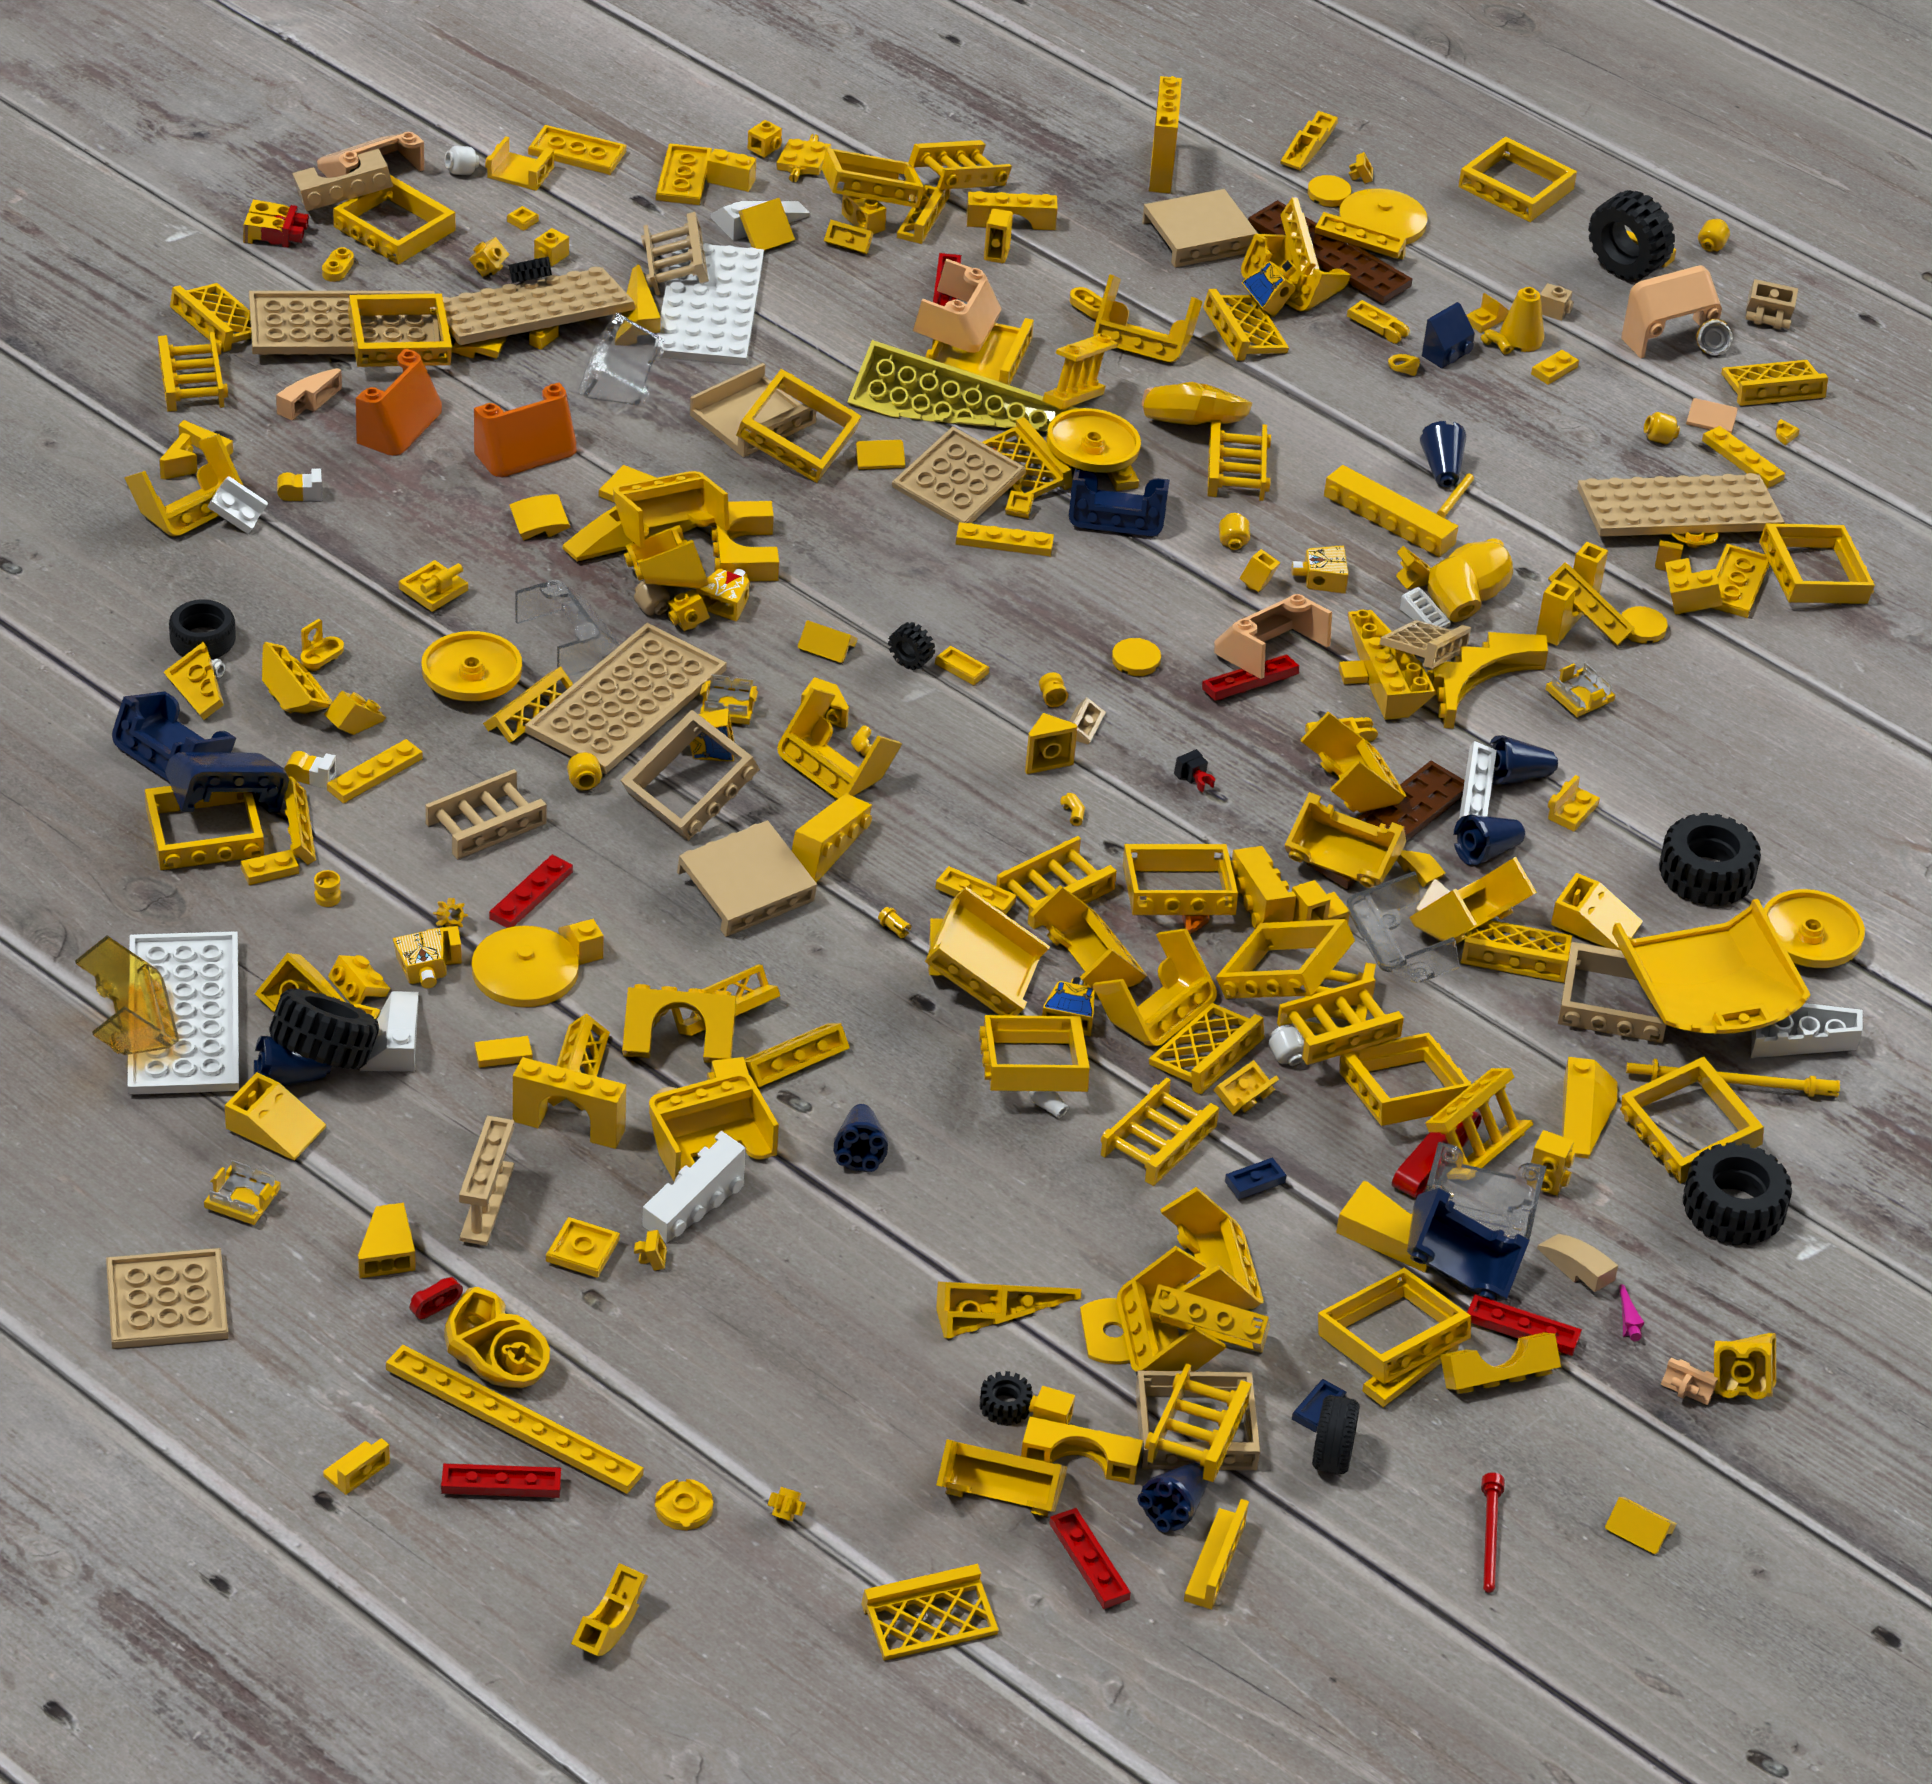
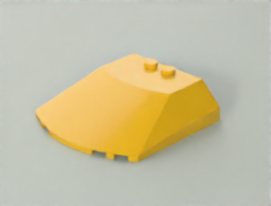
M1753 899L1748 908L1728 922L1632 939L1626 935L1621 923L1614 924L1612 934L1665 1025L1700 1033L1726 1034L1746 1032L1775 1024L1787 1018L1801 1008L1810 998L1811 994L1759 899Z

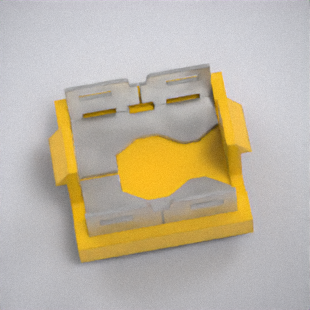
M1584 662L1583 668L1577 670L1576 674H1574V663L1560 669L1559 679L1553 676L1552 682L1547 683L1545 689L1576 717L1615 700V694L1611 691L1612 685L1602 676L1598 677L1597 672L1586 662Z
M711 674V681H706L701 688L700 695H703V705L700 714L729 708L731 723L750 725L754 703L758 694L757 686H753V679L735 677L734 680H731L729 676Z
M231 1160L226 1176L225 1168L222 1167L211 1179L213 1191H209V1195L204 1201V1208L255 1225L281 1189V1182L275 1181L274 1174L260 1169L252 1170L248 1165Z

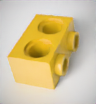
M843 195L842 215L855 227L872 231L874 234L885 230V206L876 200Z

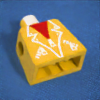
M718 569L707 578L709 585L700 589L696 588V592L702 597L708 612L737 622L749 598L750 581L747 578L746 572L742 569H736L733 573Z

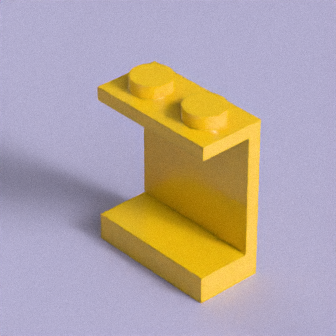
M505 136L500 144L496 145L493 153L486 158L487 178L537 191L554 168V149L546 147L537 159L509 152V137Z

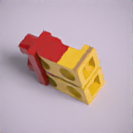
M253 199L243 224V243L253 244L254 239L268 241L274 245L282 244V247L289 248L291 241L302 243L304 230H307L309 224V214L297 213V206L295 205L288 207L283 204Z

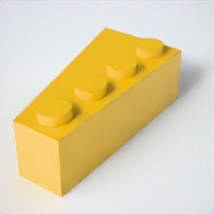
M845 793L795 831L791 851L816 883L860 834L869 827L872 821V815H870L872 804Z
M1256 846L1234 849L1231 865L1236 880V887L1238 893H1242L1246 911H1249L1251 914L1253 927L1257 928L1260 923L1292 922L1296 895L1294 892L1287 891L1289 890V884L1286 880L1281 881V872L1278 868L1273 869V861L1264 847Z

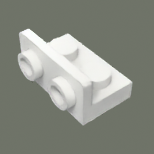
M228 476L215 492L208 508L249 534L260 514L267 507L268 502Z

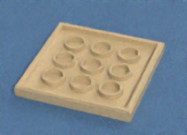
M952 426L892 481V487L956 525H959V522L973 523L1026 473V467Z
M221 1248L106 1257L112 1349L228 1339Z

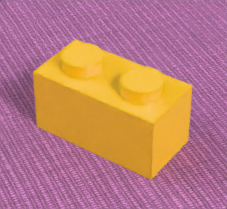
M559 325L531 331L529 333V345L542 350L558 337Z

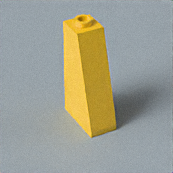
M1363 1180L1340 1212L1336 1233L1424 1273L1430 1267L1413 1261L1410 1258L1411 1255L1407 1252L1412 1215L1369 1182Z

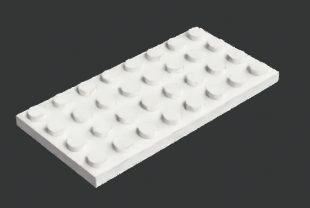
M705 243L704 251L709 281L700 284L698 276H693V274L667 281L660 316L661 328L660 333H657L654 357L746 365L764 249ZM689 248L672 252V256L686 253ZM691 261L670 266L669 271L688 266Z
M238 932L130 935L128 1095L239 1091Z

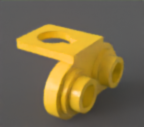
M317 619L302 628V653L300 659L301 664L309 671L319 670L323 665L337 659L343 653L344 642L340 638L333 636L323 638L322 620ZM316 628L313 641L308 640L310 631Z

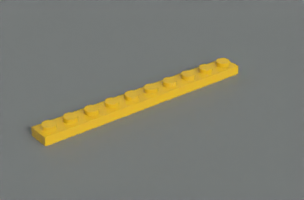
M403 1344L386 1362L387 1371L626 1494L630 1492L644 1475V1468Z

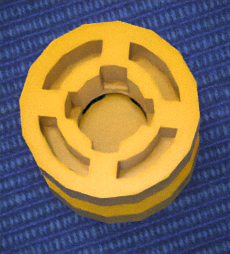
M1051 672L1040 678L1039 687L1043 693L1045 704L1050 707L1063 705L1068 699V693L1062 676Z
M324 870L315 875L314 896L315 902L318 905L332 907L340 902L341 891L339 888L341 884L338 873Z

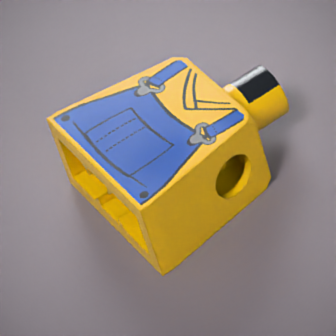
M1289 260L1280 268L1269 261L1247 277L1242 284L1260 307L1275 317L1295 291L1296 287L1289 277L1297 270V267Z
M729 708L698 714L735 742ZM703 731L689 744L694 759L734 761V755Z
M1074 977L1071 983L1059 981L1043 1006L1042 1016H1080L1084 1036L1091 1037L1095 990L1092 987L1086 986V983L1080 977Z

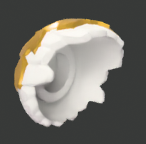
M1710 319L1700 326L1696 334V341L1704 353L1714 356L1721 355L1730 347L1733 340L1732 332L1724 321Z

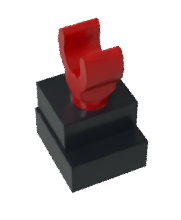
M1197 749L1176 758L1174 774L1179 780L1185 778L1190 784L1196 782L1197 788L1201 792H1204L1205 783L1214 788V776L1206 773L1208 761Z

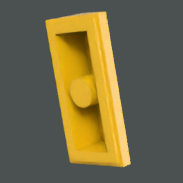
M902 440L856 442L855 456L858 470L905 468Z

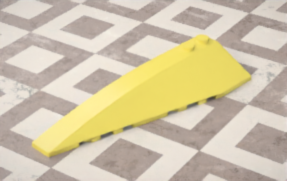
M874 340L870 343L847 401L848 404L889 417L899 418L902 416L913 420L1014 428L1016 427V420L1025 417L1036 431H1047L1049 423L1055 416L1068 410L1078 409L1073 406L1063 410L1043 402V396Z

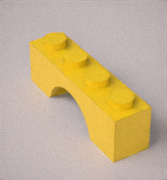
M968 192L967 227H986L991 209H999L1023 216L1031 223L1034 230H1056L1057 195Z
M1540 1333L1518 1338L1517 1347L1511 1358L1498 1366H1491L1486 1363L1477 1350L1465 1349L1440 1355L1446 1388L1457 1390V1394L1474 1391L1473 1386L1483 1384V1388L1499 1386L1500 1380L1509 1379V1382L1526 1380L1527 1374L1535 1373L1536 1377L1552 1374L1551 1369L1561 1367L1554 1333Z
M1029 1417L1022 1442L1021 1456L1053 1463L1057 1459L1068 1455L1084 1456L1092 1459L1102 1468L1106 1479L1134 1485L1141 1460L1143 1440Z

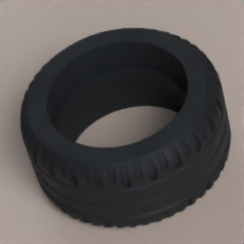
M199 599L186 602L177 607L170 616V643L174 650L184 657L204 642L208 648L210 659L219 658L229 652L235 643L236 630L233 613L225 605L213 600ZM199 627H208L215 629L213 631L206 633H196L189 631Z
M1328 1395L1323 1399L1312 1465L1315 1469L1335 1474H1345L1348 1472L1360 1404L1357 1400Z

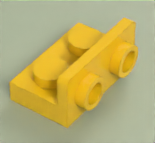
M1577 775L1569 782L1566 781L1562 785L1560 792L1557 795L1553 794L1548 802V808L1550 809L1548 819L1573 832L1596 809L1600 801V797L1578 787L1580 777Z

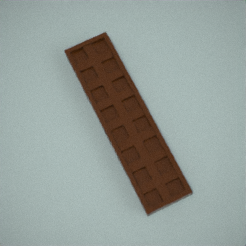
M1277 200L1248 217V221L1254 229L1263 234L1286 236L1280 216L1286 205ZM1305 217L1318 265L1325 271L1330 272L1333 269L1346 271L1351 274L1348 284L1382 304L1412 286L1413 279L1361 248L1316 234L1315 226L1317 223Z
M1431 760L1400 784L1406 797L1399 804L1366 811L1357 819L1378 827L1383 823L1386 825V829L1390 828L1392 822L1404 826L1407 842L1462 798L1465 780ZM1307 862L1308 866L1346 889L1356 882L1354 879Z

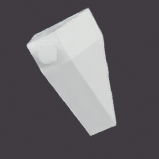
M767 201L736 202L711 213L710 218L735 241L747 237L738 212ZM781 201L789 223L810 217V212L799 201Z
M392 991L376 1019L380 1030L369 1060L365 1066L360 1068V1071H415L419 992Z

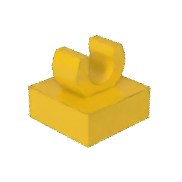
M1365 152L1357 154L1356 163L1349 165L1351 170L1349 175L1352 180H1357L1361 177L1364 184L1373 181V167Z
M658 1230L647 1231L646 1241L636 1242L634 1253L639 1254L640 1264L650 1262L654 1271L665 1269L666 1245Z

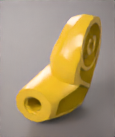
M1186 382L1154 387L1147 394L1143 409L1147 418L1169 423L1198 425L1206 422L1211 423V420L1221 421V424H1228L1244 419L1251 410L1252 402L1211 385Z
M1492 541L1467 543L1455 549L1448 558L1430 568L1428 593L1436 606L1449 620L1458 622L1470 618L1481 608V601H1487L1495 597L1510 583L1513 575L1512 558L1508 550L1500 543Z
M480 1287L468 1288L450 1312L445 1324L444 1337L447 1352L462 1363L470 1366L480 1378L493 1385L510 1388H524L534 1385L543 1377L549 1365L550 1348L546 1338L528 1320L518 1315L505 1314V1302L497 1294Z

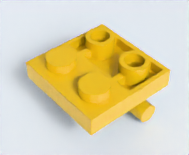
M434 560L399 581V589L433 612L467 592L468 582L458 576V574L463 572L461 564L457 563L447 569Z

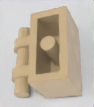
M1754 279L1748 295L1745 320L1753 321V324L1757 325L1761 323L1772 325L1776 329H1789L1791 325L1790 319L1796 305L1798 288Z

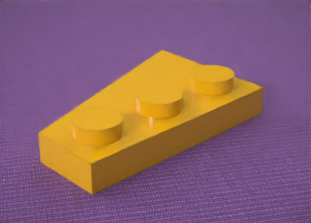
M204 642L163 672L203 720L224 705L208 648Z

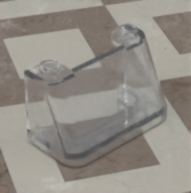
M616 312L593 348L578 394L585 398L637 406L640 402L644 404L650 395L649 385L646 384V380L654 361L659 362L665 350L662 349L665 339Z
M1438 1142L1426 1192L1440 1188L1450 1194L1448 1201L1454 1202L1453 1208L1492 1231L1503 1230L1505 1232L1504 1236L1514 1239L1516 1234H1520L1530 1240L1547 1166L1525 1163L1519 1166L1516 1176L1462 1164L1463 1152L1458 1147Z

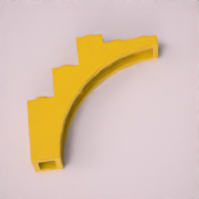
M1488 632L1487 641L1482 642V647L1460 646L1459 656H1455L1454 662L1446 661L1431 668V670H1427V675L1435 689V695H1437V701L1441 702L1439 704V718H1443L1444 728L1454 729L1459 703L1478 684L1508 672L1545 670L1548 655L1547 636Z

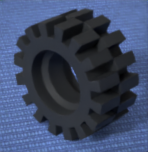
M549 257L508 265L512 283L552 275Z
M914 622L902 624L888 638V646H891L889 651L895 654L892 657L894 659L898 658L900 660L898 663L901 666L905 664L906 669L911 667L912 670L920 669L935 654L933 649L935 643L930 642L933 640L932 637L926 635L928 633L926 629L921 630V625L918 624L915 627Z
M1005 1371V1376H1002L1001 1372H996L995 1378L992 1375L988 1376L987 1381L984 1380L981 1387L979 1406L980 1410L982 1409V1414L984 1417L988 1415V1420L991 1422L997 1419L998 1425H1002V1421H1006L1007 1426L1012 1425V1420L1016 1424L1021 1422V1418L1025 1420L1028 1417V1413L1030 1414L1029 1406L1033 1394L1031 1384H1027L1025 1377L1019 1380L1020 1374L1015 1373L1014 1377L1010 1376V1371ZM1000 1395H1009L1014 1397L1016 1400L1005 1402L997 1399L996 1397Z

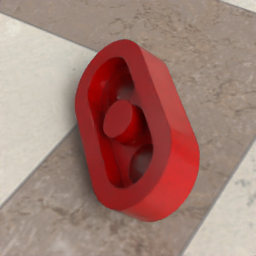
M453 1277L441 1279L436 1284L413 1295L409 1306L410 1311L418 1319L428 1318L454 1304L462 1295L463 1287Z

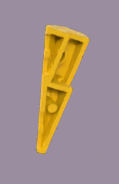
M636 265L632 269L626 292L634 301L635 310L621 313L615 337L616 344L637 342L639 334L660 333L661 317L640 265Z
M938 1281L936 1311L944 1338H953L954 1336L973 1332L989 1325L999 1324L1035 1313V1311L1054 1307L1067 1301L1080 1299L1081 1289Z

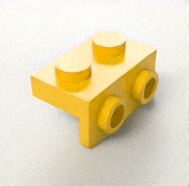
M339 955L328 977L352 1005L354 1003L362 1004L365 996H387L390 987L384 982L383 977L372 968L367 958L361 955Z
M1253 1060L1217 1085L1213 1090L1234 1115L1241 1109L1244 1112L1250 1110L1257 1104L1255 1099L1259 1096L1265 1099L1275 1091L1273 1085L1280 1079L1276 1075L1269 1080Z

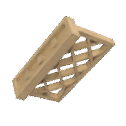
M1415 620L1382 636L1380 644L1424 657L1423 666L1434 668L1459 655L1460 646H1468L1471 627L1461 625L1453 630Z

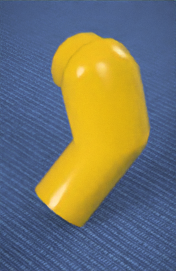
M1488 329L1481 335V341L1484 344L1490 345L1493 341L1504 355L1509 354L1513 349L1505 335Z
M861 726L851 740L852 747L857 752H861L863 756L867 755L872 746L868 743V738L872 732L867 726Z
M1067 793L1061 797L1060 803L1064 805V809L1071 808L1070 823L1074 826H1080L1083 822L1085 806L1076 794Z

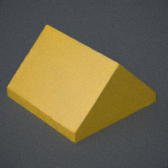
M1043 713L1028 735L1026 774L1074 765L1077 725Z

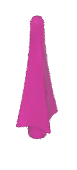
M1621 1284L1619 1291L1622 1304L1623 1337L1630 1336V1339L1636 1342L1642 1337L1641 1328L1645 1322L1633 1305L1625 1285Z

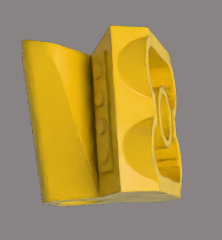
M1766 1333L1734 1341H1715L1714 1377L1718 1378L1714 1389L1715 1394H1720L1726 1398H1733L1737 1395L1750 1396L1753 1399L1773 1397V1388L1776 1385V1334Z

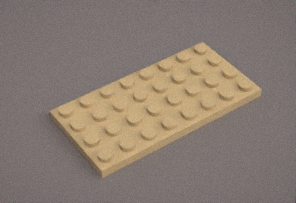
M591 267L589 270L582 272L571 271L567 275L562 276L550 275L542 280H526L524 283L517 285L506 284L496 289L485 288L481 292L461 293L459 296L451 298L443 297L449 333L459 345L635 310L634 301L603 267Z
M249 291L252 354H355L348 315L349 295L435 294V292ZM437 315L360 316L364 343L440 341Z
M1760 474L1701 475L1697 477L1681 475L1678 477L1657 476L1655 478L1633 477L1632 479L1610 478L1604 480L1589 478L1587 480H1578L1577 489L1600 537L1672 534V532L1675 534H1686V532L1690 534L1702 532L1763 531L1766 523L1785 524Z
M646 623L525 724V733L571 757L578 753H591L598 759L601 772L607 774L700 694L702 685L706 681H711V674L722 675L727 670V663Z

